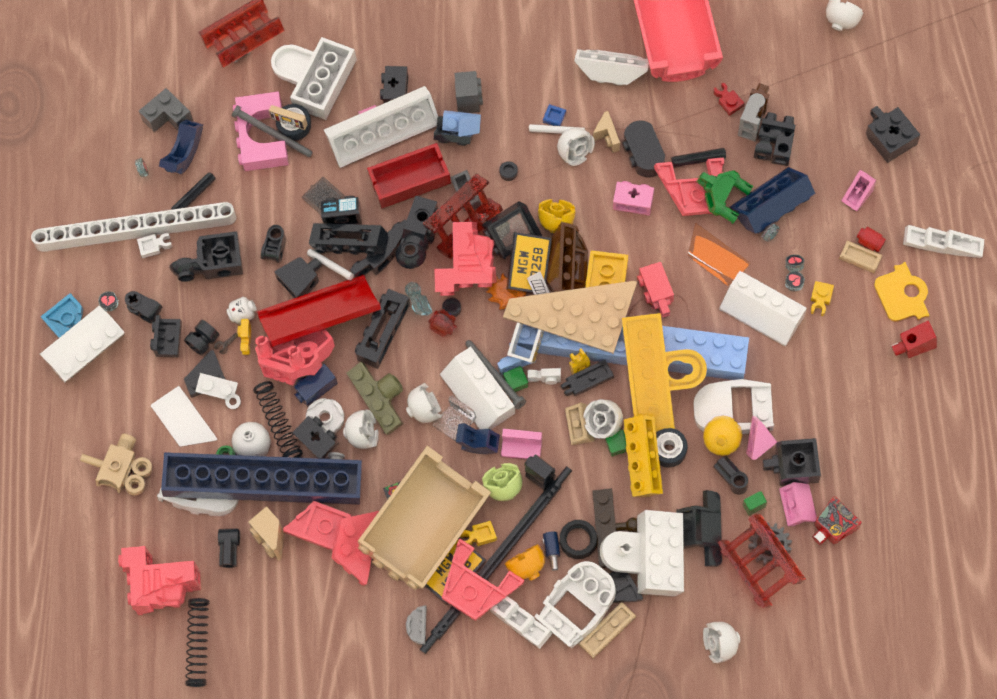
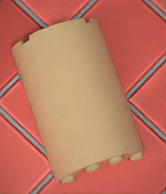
M429 446L424 449L358 540V549L362 553L369 555L376 567L389 571L388 575L396 581L401 579L414 590H417V588L422 589L491 493L477 481H474L472 484L441 461L443 457Z

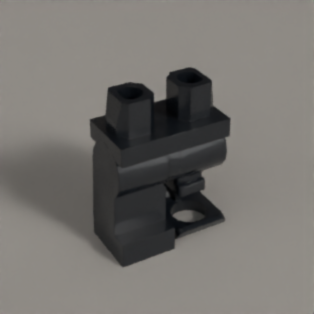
M768 112L766 117L762 119L758 136L760 142L755 147L754 158L770 161L772 153L770 143H775L772 163L788 166L796 126L794 124V117L784 116L783 122L776 121L777 115L775 113Z

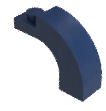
M188 119L181 122L174 147L167 156L160 159L159 167L165 168L167 172L183 174L191 164L197 151L203 124Z

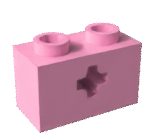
M627 181L617 182L613 210L650 216L654 188L646 184L634 185Z

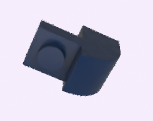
M465 423L458 424L456 443L462 445V450L477 454L498 453L500 434L489 428L476 430Z

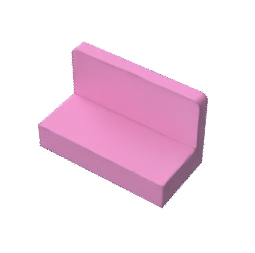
M503 429L502 457L528 459L535 454L540 457L542 445L541 432Z
M793 482L779 489L788 526L793 527L802 522H815L817 520L809 484Z

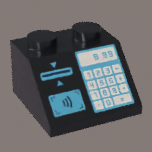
M345 196L344 199L327 198L325 201H321V218L323 223L362 224L359 198Z

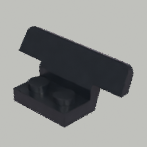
M705 490L703 491V507L696 505L676 509V513H683V549L696 546L703 547L705 566L717 567L722 563L721 500L717 492Z

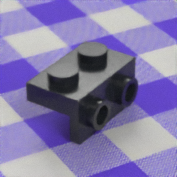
M438 116L433 140H438L440 143L455 142L461 146L471 143L473 135L459 137V132L442 130L443 116Z
M156 315L155 321L152 322L154 339L150 341V349L153 350L156 357H179L181 319H162L160 315Z

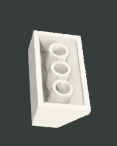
M739 271L730 285L719 310L785 347L803 320L807 309Z
M98 306L40 353V355L61 380L66 383L121 338L125 332L104 309Z
M471 347L455 356L440 373L442 379L479 429H493L515 414V406Z

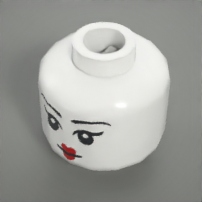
M241 297L230 302L227 314L233 323L241 324V319L252 320L255 316L254 311L257 309L253 300L249 301L246 297Z

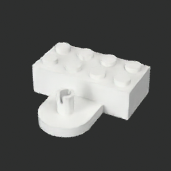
M321 37L314 52L296 45H285L278 48L272 56L271 65L276 76L296 84L290 97L292 104L302 105L309 114L326 120L357 59L354 49Z
M643 511L637 516V533L613 532L602 541L600 557L607 568L615 572L638 574V594L677 596L684 592L683 513Z

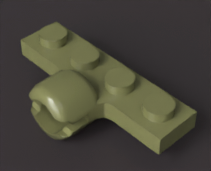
M363 362L358 363L347 372L352 383L387 435L404 424L391 404L392 399L403 391L400 381L394 375L388 373L379 381H376Z

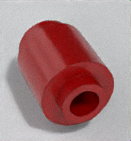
M868 226L865 229L861 228L857 235L858 243L871 251L879 252L886 241L882 234Z

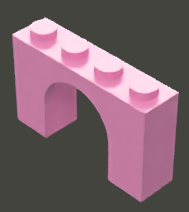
M279 92L236 97V105H233V111L239 105L242 107V111L257 120L271 118L269 114L271 105L282 108ZM237 117L238 121H234L235 130L239 132L236 142L238 149L241 148L238 160L239 165H243L245 171L289 165L285 141L271 143L255 142L248 136L252 125Z

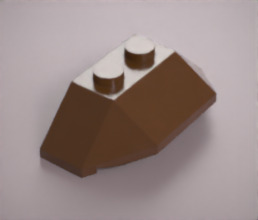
M562 221L551 239L547 270V282L555 292L584 288L587 279L588 249L579 234L577 226Z

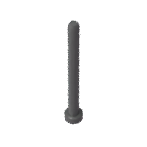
M239 105L234 109L232 117H239L277 140L285 141L286 145L307 157H311L313 154L308 148L245 113Z
M467 340L465 342L466 347H471L499 386L513 401L515 409L522 408L526 404L524 397H519L471 340Z

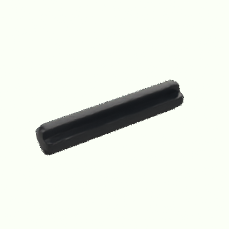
M725 148L678 155L673 156L671 162L673 167L703 163L713 158L725 159L726 151Z
M210 172L207 173L171 207V210L187 208L215 181V176Z

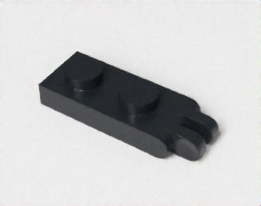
M604 359L565 379L566 382L561 384L560 387L562 390L570 387L564 391L565 396L571 394L577 396L613 379L614 375Z

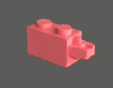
M658 262L639 268L637 280L639 286L644 287L645 293L643 295L646 303H650L652 309H659L662 318L670 316L668 305H671V302L674 301V293L662 263Z

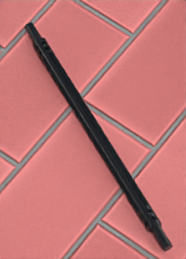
M566 466L556 480L551 481L477 575L485 580L490 578L562 488V483L572 472L569 467ZM451 606L430 632L431 636L427 639L425 645L419 650L426 655L434 643L442 638L462 612Z

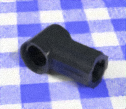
M727 456L719 459L714 465V469L728 483L734 494H744L748 488L747 475L741 472ZM740 480L744 482V485L737 486L734 482Z
M239 528L219 529V566L223 568L237 567L240 530Z

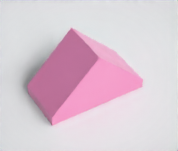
M859 170L841 201L855 211H858L873 192L876 180L862 170Z
M752 416L746 454L751 459L756 460L774 446L777 441L765 425L756 416Z

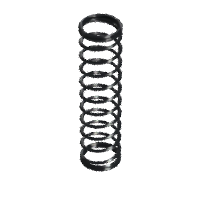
M271 381L259 383L254 387L253 391L257 394L256 398L260 400L259 405L263 407L262 412L266 413L265 419L269 420L268 425L271 426V432L275 433L274 439L277 440V446H280L279 451L284 453L282 457H289L292 454L299 453L293 458H300L303 452L299 449V445L293 446L285 452L281 451L282 447L296 443L297 439H291L283 445L278 444L280 440L288 439L294 434L289 432L280 438H276L275 435L288 431L292 426H284L276 432L272 430L273 427L286 424L289 419H282L274 425H270L271 420L282 418L286 412H280L270 419L267 418V414L275 413L281 410L283 406L279 405L265 412V407L279 403L280 399H274L265 405H261L262 400L275 397L277 392L269 393L262 399H259V394L267 393L274 388ZM271 384L270 386H267L262 390L256 391L261 386Z
M192 598L188 600V607L191 610L187 613L191 617L187 622L191 625L187 627V630L191 633L186 637L191 641L186 643L190 648L186 653L190 657L186 658V662L189 665L185 669L189 673L185 675L188 679L185 681V685L189 687H203L207 685L206 679L187 677V675L192 673H207V671L187 669V667L193 665H207V663H192L188 661V659L193 657H208L207 655H192L188 653V651L194 649H208L207 647H192L188 645L195 641L208 642L207 639H192L188 637L191 634H208L207 631L195 632L189 630L192 626H208L207 623L194 624L189 622L193 618H209L206 615L194 616L189 613L194 610L208 611L209 608H204L203 606L209 605L210 601L205 598Z

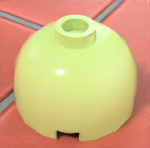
M512 463L501 464L502 467L498 469L493 467L482 478L483 486L491 492L489 496L497 501L513 499L522 488V475L517 465Z

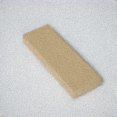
M621 602L579 645L594 659L636 618V615Z

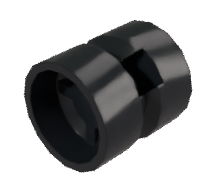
M201 320L194 327L195 332H190L184 339V342L201 356L209 349V343L213 344L220 336L217 330L204 320Z

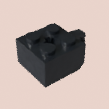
M878 106L871 109L870 115L874 120L868 125L866 135L887 163L918 144L920 133L899 107L889 113H884Z
M816 438L777 442L775 446L776 455H773L772 459H766L762 462L763 471H774V474H778L779 486L789 485L793 482L804 484L819 483L821 477Z

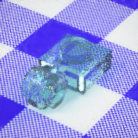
M416 282L408 283L405 287V292L410 297L414 312L425 316L431 314L433 311L427 297L421 295L419 284Z

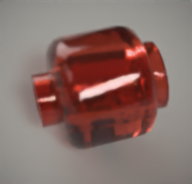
M444 309L435 310L428 321L430 324L429 329L440 337H445L447 334L452 335L457 327L454 324L456 317Z

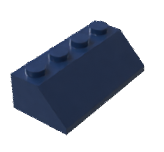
M788 167L729 208L739 213L738 220L748 231L757 234L764 231L765 227L771 223L777 222L786 213L792 212L799 204L808 201L816 193L808 175Z

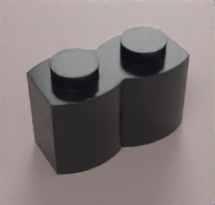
M538 455L530 456L524 463V466H526L525 477L542 490H545L551 481L555 480V468Z

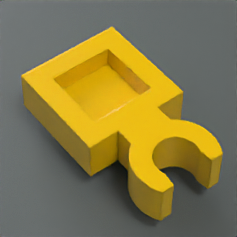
M815 281L811 301L815 303L811 307V314H814L816 308H820L822 311L821 316H824L826 311L824 304H830L834 285Z
M241 319V326H238L237 330L238 337H241L240 350L242 355H250L251 324L249 319Z
M582 348L579 349L577 355L570 354L572 361L569 362L572 374L591 366L590 360Z
M491 521L473 525L471 532L464 530L460 535V538H468L464 542L469 545L476 542L477 546L497 541Z

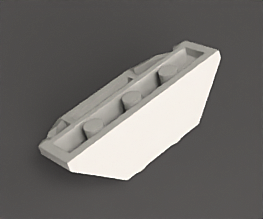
M577 49L574 60L591 80L599 83L609 82L616 85L630 84L646 73L649 67L648 59L630 54L601 50L583 51Z

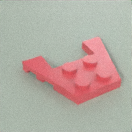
M713 158L706 161L710 176H717L723 173L724 158ZM672 162L656 163L654 165L655 171L682 216L712 214L706 203V191L696 182L698 178L676 180Z
M459 538L442 600L476 621L522 586L524 580L509 571L499 587L494 586L464 566L475 549Z

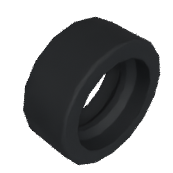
M584 520L568 522L560 533L562 551L573 559L589 557L597 546V533L594 527ZM581 528L589 534L590 543L585 549L576 551L569 547L567 536L571 530Z

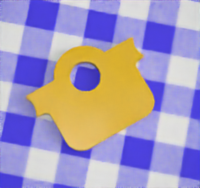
M906 262L901 265H894V272L880 276L875 280L874 287L890 320L897 322L915 316L919 321L923 317H929L924 304L928 294L927 285L919 277L911 275ZM908 285H914L918 288L919 294L916 297H908L904 292V288Z

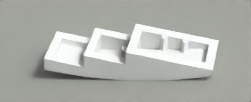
M908 225L905 227L903 245L938 253L981 258L983 257L984 239L953 230L944 232L930 227L925 230Z
M508 596L490 609L494 615L539 649L552 635L548 628L536 621L532 615L519 607Z

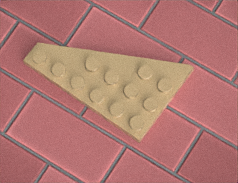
M629 281L511 298L508 301L503 318L614 354L623 327L622 318H625L637 282Z

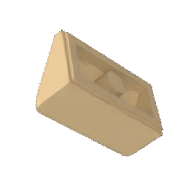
M578 403L565 408L571 445L595 441L594 437L585 429L584 424L586 422L583 417L588 405L584 403Z

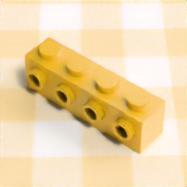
M641 415L624 419L632 497L645 498L663 494L654 416Z

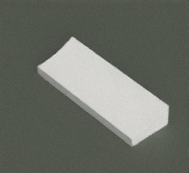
M424 86L326 128L324 132L336 161L341 168L437 126L438 114L431 94Z

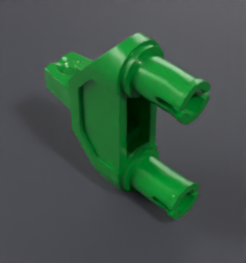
M735 170L724 172L717 176H710L703 172L696 181L706 191L705 199L710 213L715 216L720 215L732 224L739 216V213L725 206V201L732 187L737 188L745 193V195H748L753 188V185L740 178L739 173Z

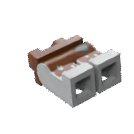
M759 83L757 89L752 88L749 100L740 118L738 136L756 141L762 116L766 114L770 94L767 93L769 86Z

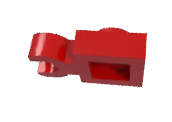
M724 82L721 83L723 91H718L716 87L714 88V95L720 98L718 103L729 116L744 107L745 103L734 90L728 92V87Z

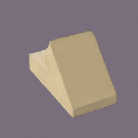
M606 111L593 132L594 141L605 138L607 147H611L614 153L620 151V141L610 114Z

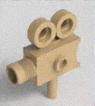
M122 434L117 446L110 445L104 461L82 454L81 462L100 468L96 478V486H111L118 493H121L123 486H125L126 491L134 496L144 491L145 482L143 478L151 474L152 464L147 458L143 457L135 460V452L132 449L136 439L133 436ZM144 467L146 470L141 472L139 468ZM132 469L134 475L129 476ZM137 484L138 488L134 489L132 485Z

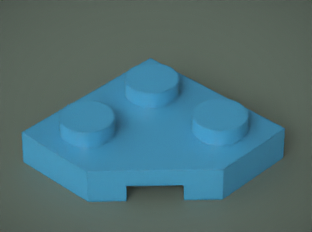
M69 293L44 313L41 318L55 335L60 338L82 320L83 307Z

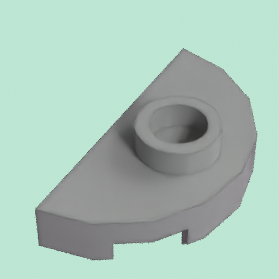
M426 605L417 607L407 617L406 621L408 636L413 642L422 646L426 642Z

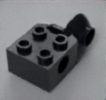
M415 196L403 228L401 243L396 249L395 257L400 266L414 269L424 263L427 254L426 250H428L430 244H433L435 239V228H438L441 223V217H439L440 209H438L437 201ZM410 250L415 251L412 255L406 254Z
M238 232L199 236L196 250L197 258H180L169 266L171 272L181 282L192 281L197 274H202L205 279L242 275L244 273Z

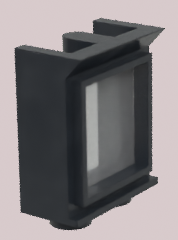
M520 201L481 224L484 229L482 231L483 235L494 240L493 253L496 257L499 256L504 260L511 255L513 233L543 236L527 205Z

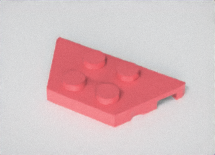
M313 501L291 523L283 528V532L333 551L338 520L351 517V514Z
M379 511L338 520L331 558L337 564L342 565L348 574L355 576L359 580L358 583L363 586L367 585L372 558L358 549V540Z

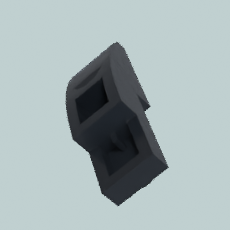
M405 219L394 224L391 230L387 232L388 237L384 254H376L374 256L367 254V257L362 261H357L350 269L351 273L354 274L353 278L366 275L370 271L378 275L394 259L396 249L401 243L403 228L406 223Z

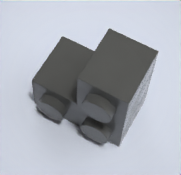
M476 71L454 73L458 112H480L479 105H483L481 78H477Z
M167 88L139 110L142 121L153 132L157 131L167 121L177 130L179 129V124L184 120L193 121L191 112Z

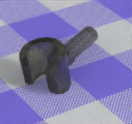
M233 334L224 343L222 341L215 343L214 348L217 350L220 346H223L219 353H227L228 346L238 337V334Z

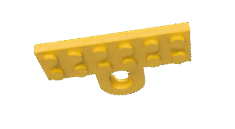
M661 313L622 318L634 417L641 415L654 416L656 432L664 428L675 429L670 391L693 388L699 385L706 376V362L701 354L691 349L665 352ZM677 360L691 364L693 371L682 379H674L668 373V366Z

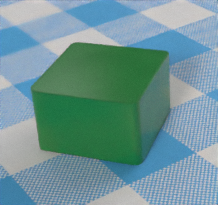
M521 366L503 373L504 380L515 392L528 387V380Z
M623 429L619 430L615 435L605 438L611 457L627 452L626 437Z
M759 491L744 499L742 505L748 516L765 508L767 500L763 493Z

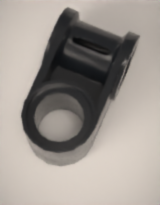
M280 225L269 227L261 250L262 260L271 259L276 260L277 263L281 262L286 235ZM275 234H281L279 238H273Z
M130 291L125 296L128 310L151 324L163 308L157 301L136 291Z

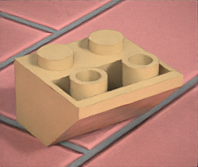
M265 507L249 521L251 526L249 531L258 544L262 542L266 553L271 558L275 556L279 561L282 559L283 528L276 516L268 507Z

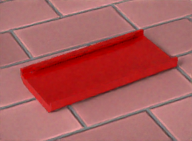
M361 275L352 280H347L259 310L257 314L271 347H275L299 337L307 336L354 318L379 311L381 306L368 285L365 275Z

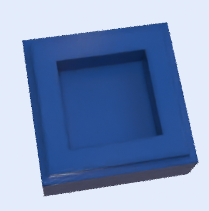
M549 104L543 118V123L561 126L566 115V109Z

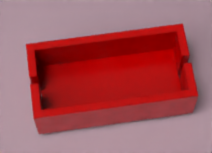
M437 143L367 168L369 179L381 209L451 184L450 173Z

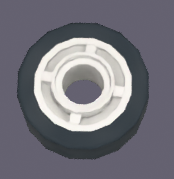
M288 104L282 107L283 109L305 115L308 125L303 130L293 125L276 121L278 132L294 141L306 137L311 129V118L307 109L298 104Z
M664 428L658 431L656 438L659 464L664 467H675L681 464L688 450L684 434L673 428ZM672 445L674 449L668 451L664 448V446Z

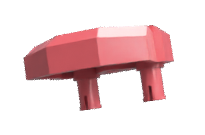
M326 329L276 345L275 347H271L266 336L265 338L264 336H259L255 340L258 363L264 377L273 378L283 383L286 382L289 385H294L297 378L301 376L315 375L322 367L321 362L330 356L335 346L333 338Z

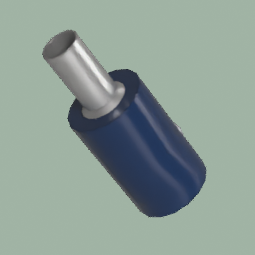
M555 531L546 532L543 534L546 558L550 559L552 571L558 570L557 557H560L558 535Z

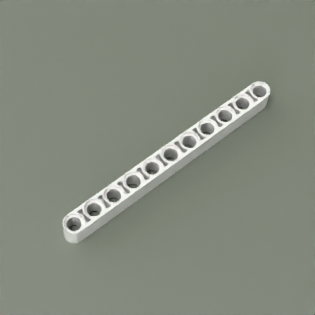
M223 202L41 228L32 233L31 239L39 251L45 252L142 238L153 234L162 235L164 233L170 234L226 226L235 222L236 214L230 203ZM225 212H231L227 216L223 215ZM208 214L212 215L210 218H205ZM194 217L192 220L186 221L187 218ZM170 220H175L173 223L168 224ZM156 222L154 226H149L151 223ZM133 225H138L135 229H131ZM114 228H119V230L112 232ZM97 230H101L100 233L94 234ZM78 233H82L81 236L75 237ZM59 236H63L62 239L57 240ZM45 238L43 242H38L40 239Z

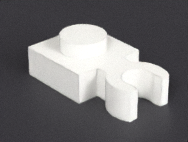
M169 233L162 234L160 238L153 234L137 239L142 258L160 254V248H172L171 242L164 243L166 239H170Z
M561 368L541 369V371L528 370V382L542 381V383L545 382L549 385L561 382Z

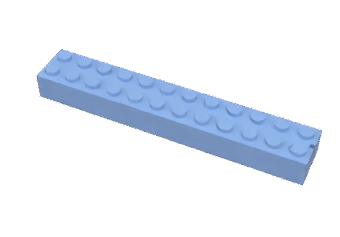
M523 325L517 346L532 351L538 329ZM662 326L665 352L683 349L694 350L701 354L706 362L707 377L729 380L744 379L749 337ZM623 327L614 354L547 332L543 334L538 351L540 354L570 358V354L573 353L575 356L579 353V349L582 348L591 361L600 362L605 359L607 363L627 365ZM676 360L669 364L668 371L691 374L693 367L689 363Z

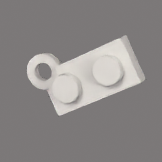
M200 373L195 392L225 399L226 406L230 409H236L241 404L240 397L235 394L237 382ZM231 398H235L237 400V403L235 405H231L229 403V400Z

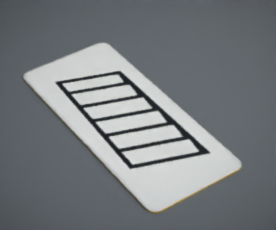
M537 272L527 278L534 295L550 293L541 272Z

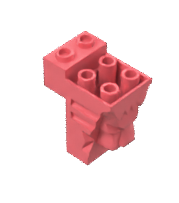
M453 222V268L435 269V292H440V296L454 295V292L459 291V288L473 287V284H478V287H492V283H497L496 267H493L494 257L492 254L494 240L488 236L478 235L477 222Z
M146 546L121 548L118 562L119 566L123 568V572H126L127 583L130 585L131 593L127 595L128 604L132 606V609L138 615L154 612V609H163L164 607L180 608L181 604L185 601L186 592L201 590L200 570L194 561L153 564L152 555Z

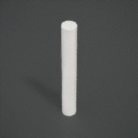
M530 124L529 132L563 134L570 128L581 127Z
M313 249L307 251V255L311 258H317L321 264L348 280L353 279L354 274L315 252Z

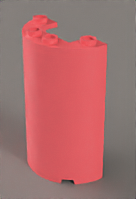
M633 0L650 71L654 78L661 77L662 81L666 82L686 81L704 75L707 69L710 67L714 69L721 63L723 56L708 0Z

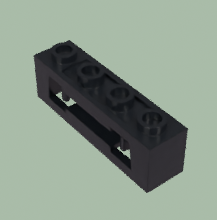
M313 223L309 245L315 252L321 254L325 252L342 254L344 252L353 255L366 253L374 256L376 254H384L388 233L381 225Z
M388 289L386 294L381 296L379 301L381 310L373 312L372 322L370 326L365 328L364 338L355 348L357 361L377 369L410 306L408 296ZM388 311V315H391L380 337V345L378 347V343L375 340L387 318L386 313Z

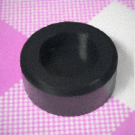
M510 161L502 163L499 168L501 178L506 181L514 180L518 175L517 165Z
M456 298L446 299L442 304L444 315L449 312L452 314L450 318L457 317L461 313V303Z

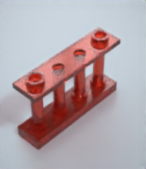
M251 0L198 33L206 48L214 45L219 51L216 55L221 66L224 68L285 30L278 16L271 20L266 15L268 10L263 0ZM260 17L265 24L255 29L251 22ZM245 27L249 34L240 38L235 32ZM229 36L234 43L224 47L220 41Z
M477 173L423 222L425 227L434 233H438L442 242L436 248L449 259L453 257V232L447 235L443 226L449 220L452 223L460 222L456 214L463 207L469 216L463 222H477L478 233L483 229L481 224L503 211L500 204L487 198L483 189L489 184V181ZM478 195L482 205L474 211L470 201Z
M753 514L748 518L751 524L746 531L732 542L720 540L718 544L721 547V553L728 557L753 593L756 604L760 607L762 606V608H768L772 606L769 598L788 583L793 585L801 584L806 578L762 515ZM758 534L762 539L761 544L741 559L734 549L752 535ZM765 550L770 551L774 556L773 560L752 575L746 565ZM777 566L781 567L785 572L784 577L766 591H763L757 582Z

